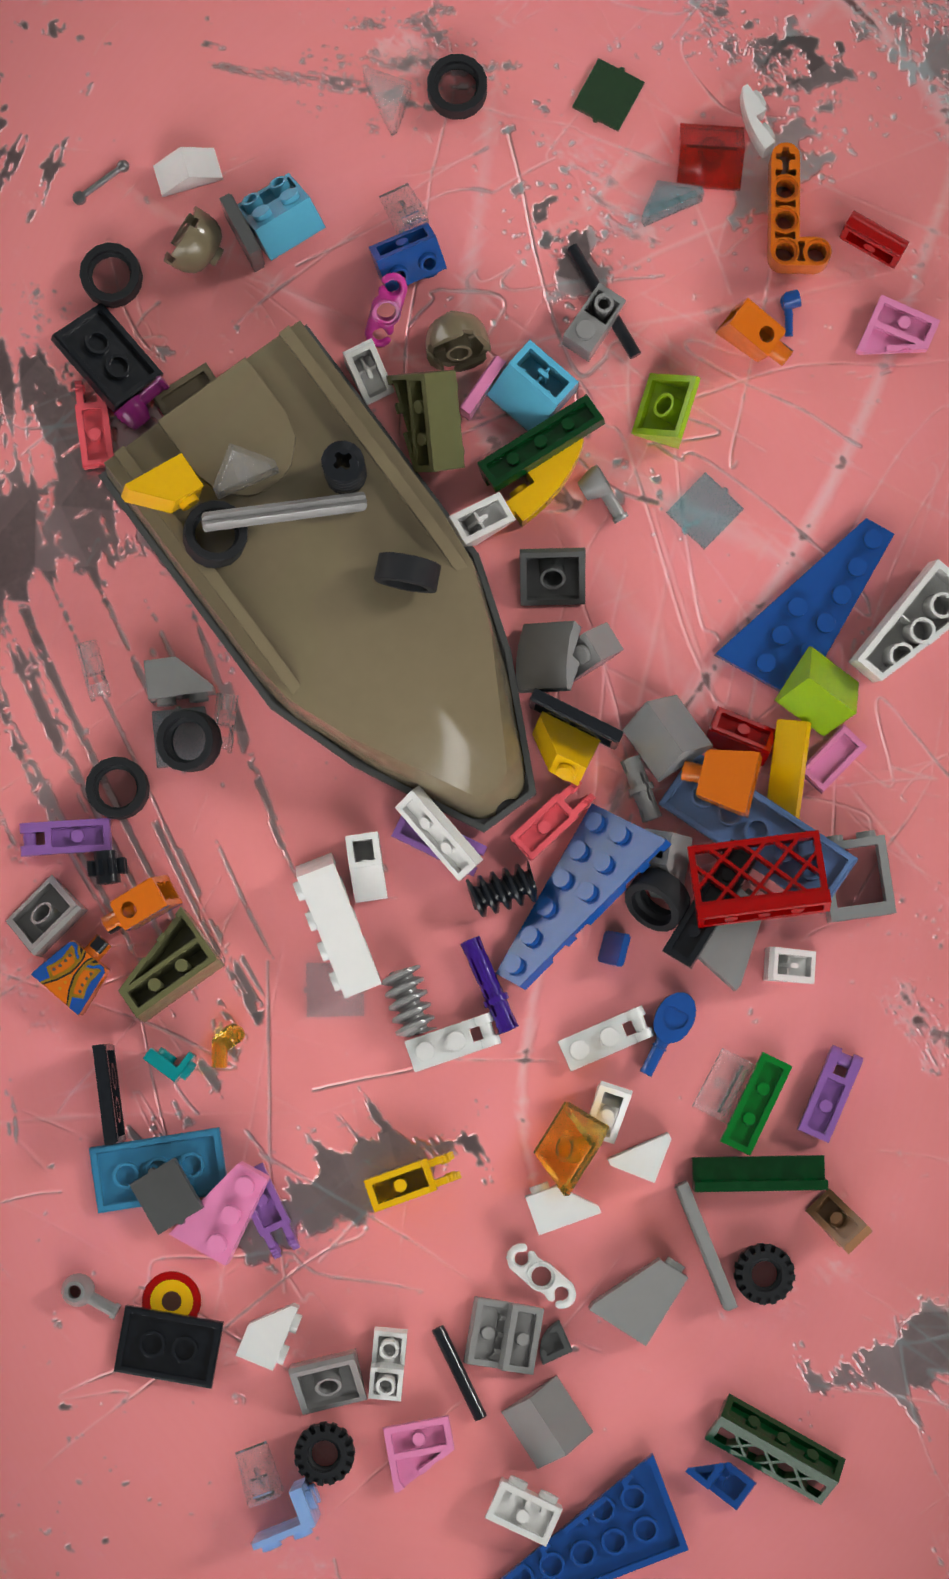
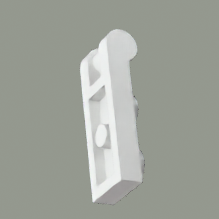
M643 1006L633 1008L559 1040L558 1044L570 1071H574L655 1036L652 1027L647 1026L643 1017L646 1014ZM631 1021L636 1033L627 1036L622 1024Z
M488 1012L404 1041L414 1072L502 1043L499 1033L495 1034L491 1022L494 1019L491 1013ZM479 1026L483 1039L474 1042L470 1029Z

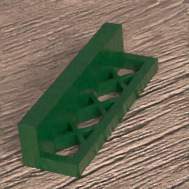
M584 395L478 462L482 479L487 486L491 485L493 490L498 492L605 424L603 416L588 395Z
M824 1155L692 1157V1190L694 1192L828 1190V1180L825 1179Z
M730 1393L724 1400L717 1419L705 1436V1440L820 1505L839 1483L846 1460ZM722 1427L733 1433L735 1438L727 1439L717 1432ZM748 1447H757L763 1450L765 1455H756L750 1452ZM786 1463L794 1471L786 1472L780 1469L777 1464ZM806 1480H816L823 1484L824 1487L819 1491L810 1486Z

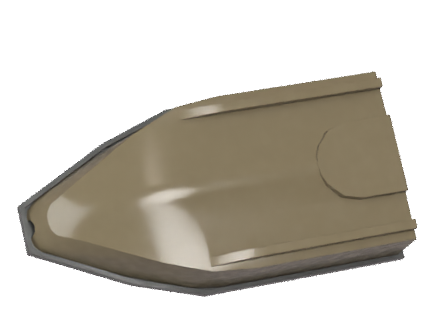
M299 321L292 327L287 326L279 332L278 337L247 359L245 357L159 419L155 426L126 447L122 446L114 452L113 457L104 462L106 470L98 475L101 481L271 710L354 768L393 788L408 794L419 785L443 813L483 833L536 795L511 649L479 553L473 546L464 547L447 520V517L450 516L418 472H414L412 464L307 324L304 326ZM336 441H348L360 448L365 459L367 478L364 486L358 492H364L366 495V510L248 526L247 542L241 556L231 565L222 568H208L198 564L186 552L183 544L184 524L190 511L200 503L210 500L225 501L239 508L339 495L329 488L325 479L321 463L323 452L330 444ZM180 453L183 454L204 485L199 497L200 501L195 506L186 511H182L180 508L173 513L127 503L121 497L126 483ZM200 521L196 527L195 537L203 549L209 552L220 553L232 546L235 540V531L233 528L205 532ZM379 553H404L437 562L441 565L437 591L435 593L411 592L376 582L374 576Z

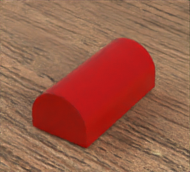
M855 210L852 212L839 236L843 241L894 269L910 243L908 240Z

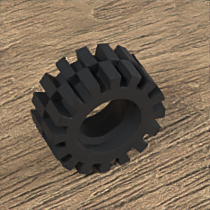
M757 1243L755 1246L751 1245L747 1247L746 1251L741 1252L738 1261H735V1273H733L736 1286L748 1300L760 1305H773L778 1300L785 1299L787 1297L786 1294L789 1291L791 1292L793 1288L792 1284L796 1276L790 1257L775 1245ZM761 1261L771 1262L777 1270L776 1280L767 1287L756 1285L752 1279V1269Z
M327 1421L320 1422V1424H313L303 1431L297 1441L294 1451L295 1465L298 1466V1472L301 1476L304 1475L310 1483L313 1481L319 1486H323V1484L333 1485L336 1481L344 1479L345 1475L352 1468L355 1456L353 1439L347 1434V1430L344 1427H338L337 1423L332 1422V1424H329ZM329 1441L335 1445L338 1457L332 1465L321 1466L314 1461L312 1448L316 1443Z

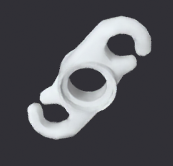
M525 1243L513 1245L508 1250L506 1256L509 1268L532 1289L544 1294L548 1301L553 1302L555 1300V1290L558 1287L566 1288L568 1297L565 1300L556 1301L555 1306L558 1309L570 1307L575 1302L577 1295L574 1284L549 1262L538 1258L534 1251L528 1252L526 1264H517L515 1262V1255L518 1252L527 1251V1245ZM541 1266L546 1267L551 1273L550 1281L543 1286L535 1284L532 1280L533 1270Z

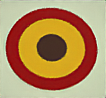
M176 1271L164 1272L155 1276L147 1284L142 1296V1307L197 1317L201 1308V1294L198 1286L189 1276Z

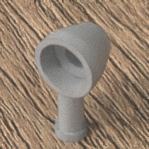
M596 464L591 467L579 480L578 485L587 500L602 498L614 518L613 522L616 524L629 515L627 512H624L599 466Z
M76 1273L70 1275L62 1284V1297L67 1304L73 1307H82L89 1304L109 1315L111 1319H114L120 1310L121 1304H115L95 1293L94 1282L85 1274ZM73 1285L80 1288L81 1294L79 1297L71 1295L70 1289Z

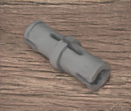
M640 755L621 761L620 763L630 786L628 790L630 797L633 796L642 822L645 823L661 817L662 814L652 791L654 788L653 782L648 780Z

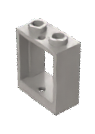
M875 830L857 832L856 839L843 840V835L827 836L828 839L843 849L875 845L883 895L882 902L838 908L835 894L831 899L830 912H826L827 923L897 913L885 835L876 836Z

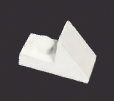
M601 1081L597 1086L583 1135L615 1144L633 1091Z

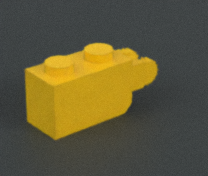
M453 1151L431 1159L425 1157L366 1178L363 1182L374 1213L438 1190L439 1186L462 1178L460 1171H452L435 1179L431 1167L451 1162L455 1158Z

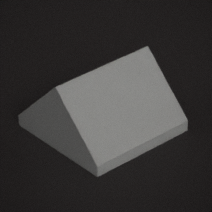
M677 695L646 701L623 729L624 734L658 782L682 768L685 761L691 762L713 747Z
M51 875L6 922L33 955L42 957L88 910Z
M356 1348L292 1363L288 1369L303 1415L367 1400Z
M557 1375L501 1412L537 1469L568 1455L593 1433V1430Z

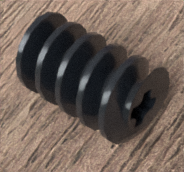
M336 441L330 444L324 450L321 458L323 473L329 488L338 494L358 492L364 486L367 478L365 459L360 448L348 441Z
M527 861V871H524L519 864H515L514 875H511L506 867L502 868L501 879L493 871L490 872L488 883L481 875L477 876V886H473L470 880L466 879L474 909L482 917L487 916L488 906H490L495 914L499 913L501 902L510 910L512 908V899L514 898L520 906L524 905L525 895H528L532 902L537 901V888L529 861Z

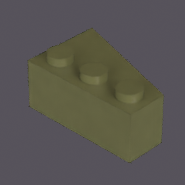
M428 371L386 376L388 385H394L399 403L395 404L397 414H403L408 432L403 433L414 472H438L465 468L456 371Z
M182 907L176 912V917L164 933L162 932L156 939V944L147 956L141 959L118 990L136 1018L144 1023L225 966L193 918Z

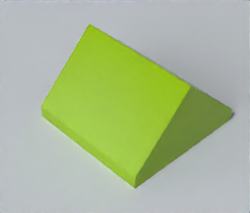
M650 373L631 434L679 449L701 378L691 375Z
M809 646L774 701L801 721L810 722L811 728L821 736H825L857 713L859 682L816 649Z

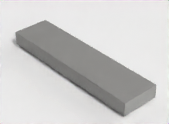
M685 1180L675 1184V1190L721 1305L727 1311L737 1308L738 1305L689 1183Z

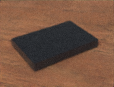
M101 303L52 335L51 341L113 412L157 380L156 377L159 375L163 377V372Z
M537 688L534 689L530 697L529 706L531 709L539 713L543 711L601 740V744L613 750L617 748L624 734L623 731Z
M113 1044L92 1045L104 1144L113 1145L125 1142L126 1135L115 1047Z
M127 1304L124 1311L114 1372L211 1389L213 1387L224 1321Z

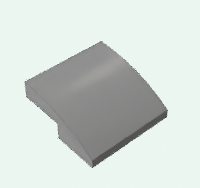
M575 621L523 625L516 657V682L519 693H533L535 688L543 692L571 691L580 663L573 657L582 628Z
M474 1296L463 1362L470 1365L498 1368L502 1371L533 1375L544 1308Z

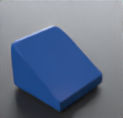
M609 930L605 931L598 961L622 967L631 939L630 935Z

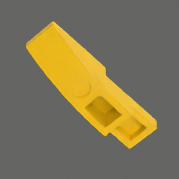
M583 438L528 472L527 479L531 485L527 487L524 483L509 494L511 498L506 503L522 527L542 512L561 491L578 462L583 448Z

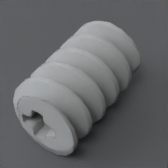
M420 965L391 972L388 977L381 981L382 985L393 987L385 994L386 998L396 999L389 1006V1010L400 1012V1014L392 1019L394 1024H403V1027L395 1032L396 1036L410 1037L437 1029V1027H427V1023L435 1018L434 1015L424 1014L423 1012L431 1006V1003L420 1001V998L428 993L427 989H417L416 987L424 980V977L413 976V973L420 968Z

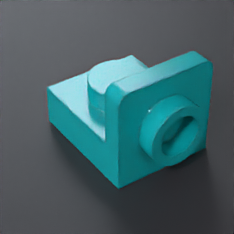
M163 1047L159 1051L150 1048L143 1057L145 1061L173 1082H178L180 1078L186 1081L197 1066L193 1062L196 1058L194 1053L188 1052L177 1066L174 1064L177 1058Z

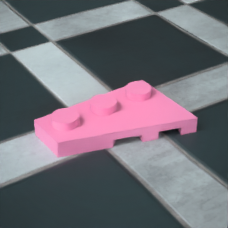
M243 1161L239 1162L201 1201L204 1208L187 1217L185 1223L177 1225L169 1235L226 1266L230 1263L271 1176Z

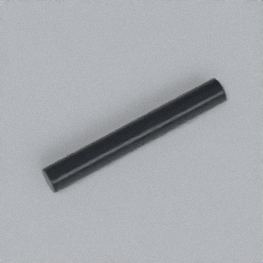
M444 1325L433 1329L432 1332L474 1420L478 1421L486 1417L487 1414Z

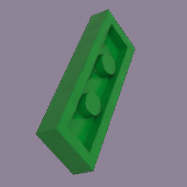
M761 1052L720 1138V1142L749 1156L751 1155L793 1066Z

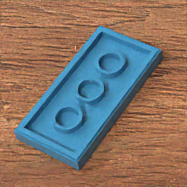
M220 1127L89 1148L98 1213L142 1207L129 1184L148 1174L150 1168H158L175 1157L199 1198L206 1197L227 1175Z

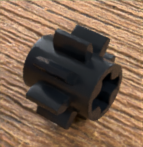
M118 850L93 852L94 860L86 861L88 877H96L97 885L121 883L120 874H128L127 858H119Z

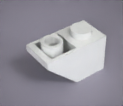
M378 831L345 836L355 903L388 899Z
M292 1303L252 1320L247 1326L236 1356L272 1371L276 1363L283 1365L290 1346L285 1345L289 1332L296 1333L303 1316L297 1313L300 1305Z

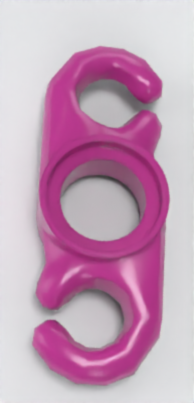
M387 273L381 279L384 284L392 280L397 281L399 289L389 292L384 285H381L378 289L379 295L374 298L371 304L365 336L367 340L372 338L375 346L378 348L388 345L391 339L388 336L381 340L375 339L373 336L374 330L383 328L388 335H391L394 332V325L401 317L408 286L405 278L399 273ZM390 303L395 307V312L389 317H382L377 313L380 305Z

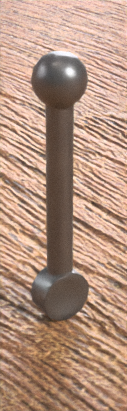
M120 160L116 168L86 190L75 192L73 194V201L77 205H83L86 202L87 196L120 172H127L129 170V163L126 160Z

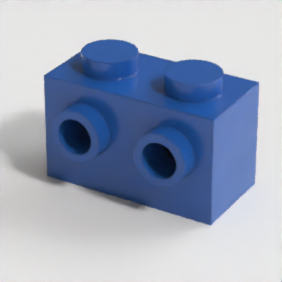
M428 222L368 247L380 280L387 273H399L405 278L407 286H409V284L423 278L434 277L438 272L447 269L436 235ZM392 280L388 283H383L389 292L399 289L397 281Z

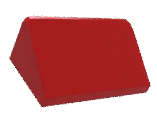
M718 706L706 736L712 743L713 748L718 750L760 752L762 756L761 766H764L774 743L776 729Z

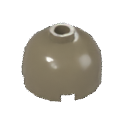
M195 206L194 215L189 213L175 234L171 244L176 246L172 254L166 252L164 262L185 273L200 272L208 264L215 266L224 249L219 247L222 233L216 220Z
M449 311L437 318L427 331L425 341L427 359L430 365L437 370L444 371V366H455L454 370L456 372L475 368L487 359V351H491L489 336L484 324L470 313Z

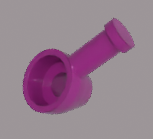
M161 375L156 377L157 380L114 413L122 423L133 430H137L151 418L146 405L162 391L170 388Z

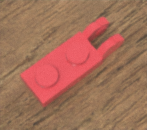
M82 380L75 381L77 401L75 413L82 466L84 470L104 468V462L114 456L109 407L97 393V402L86 403L85 385Z
M581 781L578 786L571 783L559 795L556 793L509 837L531 862L579 818L578 815L596 799L590 793L583 797L573 810L564 801L580 788Z

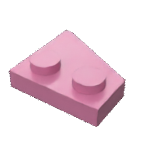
M881 295L855 353L869 355L926 352L941 320Z
M449 1415L383 1427L394 1493L403 1490L406 1485L419 1475L424 1474L432 1465L455 1450Z

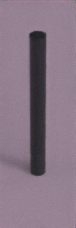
M573 244L566 251L590 292L593 293L600 281L578 244ZM618 315L612 329L629 358L633 359L640 355L641 351L620 315Z

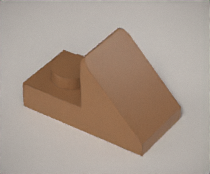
M830 1188L805 1210L829 1237L848 1254L873 1232Z

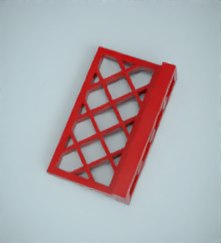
M819 830L687 846L698 928L830 912L832 900L827 884ZM813 840L814 852L807 861L792 851L798 842ZM785 843H791L788 847L784 845ZM775 845L784 852L774 865L759 855L765 846ZM753 847H758L756 851L751 849ZM742 849L751 856L741 869L726 859L733 850ZM725 851L723 855L718 852ZM709 853L718 861L707 873L696 865L695 855ZM788 855L803 865L794 878H791L778 868ZM815 858L817 868L811 864ZM755 859L770 869L760 883L746 873V870ZM722 863L737 873L727 887L712 877ZM808 869L819 877L820 887L807 889L797 881ZM774 873L789 883L783 892L773 893L764 886ZM698 874L704 877L700 884ZM741 877L756 887L750 896L740 897L731 890ZM708 881L723 891L717 900L702 902L700 891ZM792 887L798 889L795 891H790ZM759 891L764 893L763 895H757ZM726 895H728V896L731 897V899H724V898L726 897Z

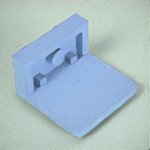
M306 1477L294 1481L288 1493L297 1517L256 1533L251 1542L253 1550L262 1548L263 1552H268L281 1546V1541L293 1535L294 1540L313 1533L312 1528L316 1526L321 1515L318 1506L321 1498L315 1483L309 1484Z

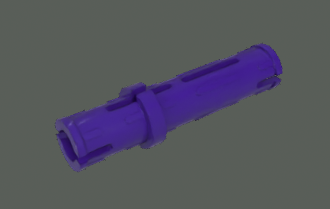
M480 936L461 943L460 945L485 999L483 1004L485 1008H489L499 1035L518 1027L519 1025L507 1001L509 996L507 992H503Z

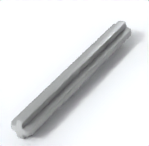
M354 492L202 513L201 523L203 530L210 532L361 512L367 508V499L364 492Z

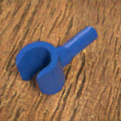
M798 290L786 292L780 299L785 316V337H793L792 309L802 306Z

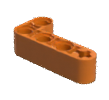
M780 143L773 149L768 164V265L773 271L781 274H818L826 268L831 258V245L820 237H800V152L792 143ZM780 157H786V162L789 163L786 174H781L783 162L780 160ZM785 187L790 190L792 196L782 198L777 194L776 189ZM780 218L787 219L792 227L781 229L777 226L776 220ZM781 249L786 250L790 253L792 259L782 261L777 258L775 252ZM817 250L823 255V260L813 261L809 258L807 252Z

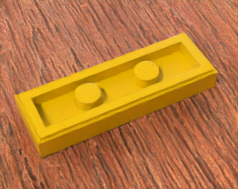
M777 719L767 798L799 819L811 723L808 721Z

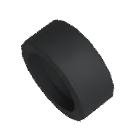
M450 54L440 58L431 67L427 77L428 98L432 107L441 116L452 120L466 119L475 115L483 107L487 97V76L483 67L474 58L464 54ZM451 70H463L471 74L476 82L474 96L463 104L446 102L441 97L438 87L439 81L445 73Z
M107 242L97 245L86 253L81 262L79 276L82 286L92 301L97 304L101 303L105 307L110 308L127 305L136 298L142 287L143 274L138 259L130 249L121 244ZM109 257L121 259L127 264L130 271V279L127 286L120 292L113 294L104 293L99 290L92 278L96 264Z
M210 500L200 503L190 511L183 528V544L188 555L196 563L208 568H222L231 565L241 556L247 542L248 527L234 528L235 540L232 546L220 553L209 552L203 549L195 537L196 527L201 521L202 513L236 508L235 506L225 501Z
M382 552L378 556L374 579L380 584L401 590L435 593L437 591L441 565L432 560L414 555Z
M188 709L174 711L163 720L158 728L156 736L157 752L163 762L172 769L184 772L205 770L215 762L220 754L222 746L221 730L216 721L206 713ZM185 722L197 723L202 727L205 734L204 750L199 757L193 760L180 758L173 746L174 733L179 725Z
M110 757L101 760L91 769L86 779L85 791L88 802L98 813L110 819L123 820L133 817L143 809L149 798L150 785L147 775L138 764L127 758ZM111 770H125L135 779L137 785L136 795L126 806L111 807L100 798L98 791L99 782Z
M648 868L643 874L639 873L628 886L625 892V903L629 912L638 922L652 930L668 932L676 928L688 910L690 896L686 887L678 878L667 871L658 868ZM645 890L660 896L668 904L670 910L654 903Z

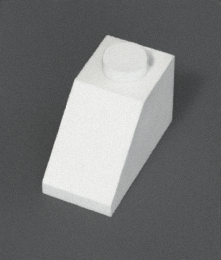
M548 1181L530 1187L531 1194L525 1196L539 1235L601 1213L597 1204L558 1185L550 1187Z

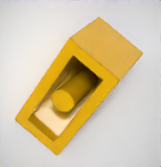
M180 453L126 483L121 497L127 503L173 513L180 508L182 511H186L195 506L200 501L199 497L204 485L183 454Z
M543 711L532 732L548 771L557 775L560 779L578 786L601 740Z

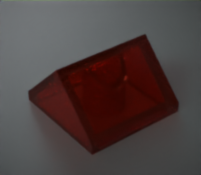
M680 123L676 187L740 191L745 153L744 127Z

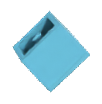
M289 173L285 176L274 178L267 187L257 193L248 194L243 198L242 202L237 204L260 248L271 261L326 228L310 196Z
M529 340L507 364L488 392L487 397L526 431H529L559 412L577 392L579 381L534 342Z

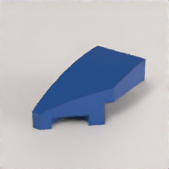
M730 1462L690 1467L685 1471L735 1510L740 1508L757 1484V1482Z

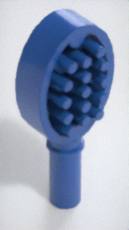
M677 992L669 995L658 1006L653 1019V1030L656 1040L652 1043L653 1046L640 1072L652 1077L663 1053L666 1052L667 1046L670 1043L683 1039L692 1028L696 1017V1006L692 997L687 993Z

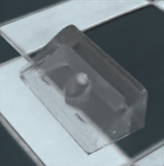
M722 1048L692 1106L728 1124L755 1065Z

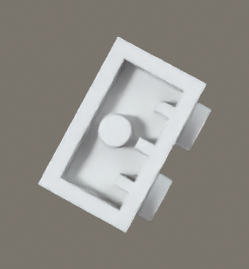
M510 1475L509 1480L501 1477L485 1519L546 1547L563 1510L562 1505L557 1503L559 1497L543 1489L540 1490L539 1494L527 1489L528 1483L516 1476Z

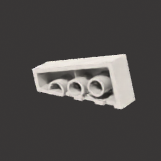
M939 559L928 562L848 661L872 683L883 681L949 630V567Z
M331 852L295 866L298 881L294 882L293 886L299 901L306 900L310 911L305 913L311 931L318 930L322 940L317 943L323 961L330 960L334 970L329 973L335 992L342 990L344 998H348L382 983L365 937L362 935L355 911L350 905L343 880L337 872L336 862Z

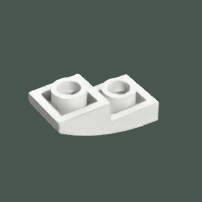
M746 84L742 87L740 94L742 119L753 146L760 157L764 158L773 151L775 134L766 122H760L764 119L766 113L764 97L758 90L753 91Z
M375 1326L368 1399L401 1402L408 1329Z

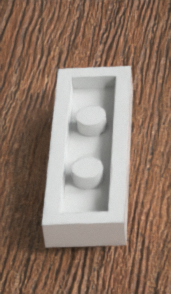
M419 785L411 790L395 807L458 881L466 877L484 860Z

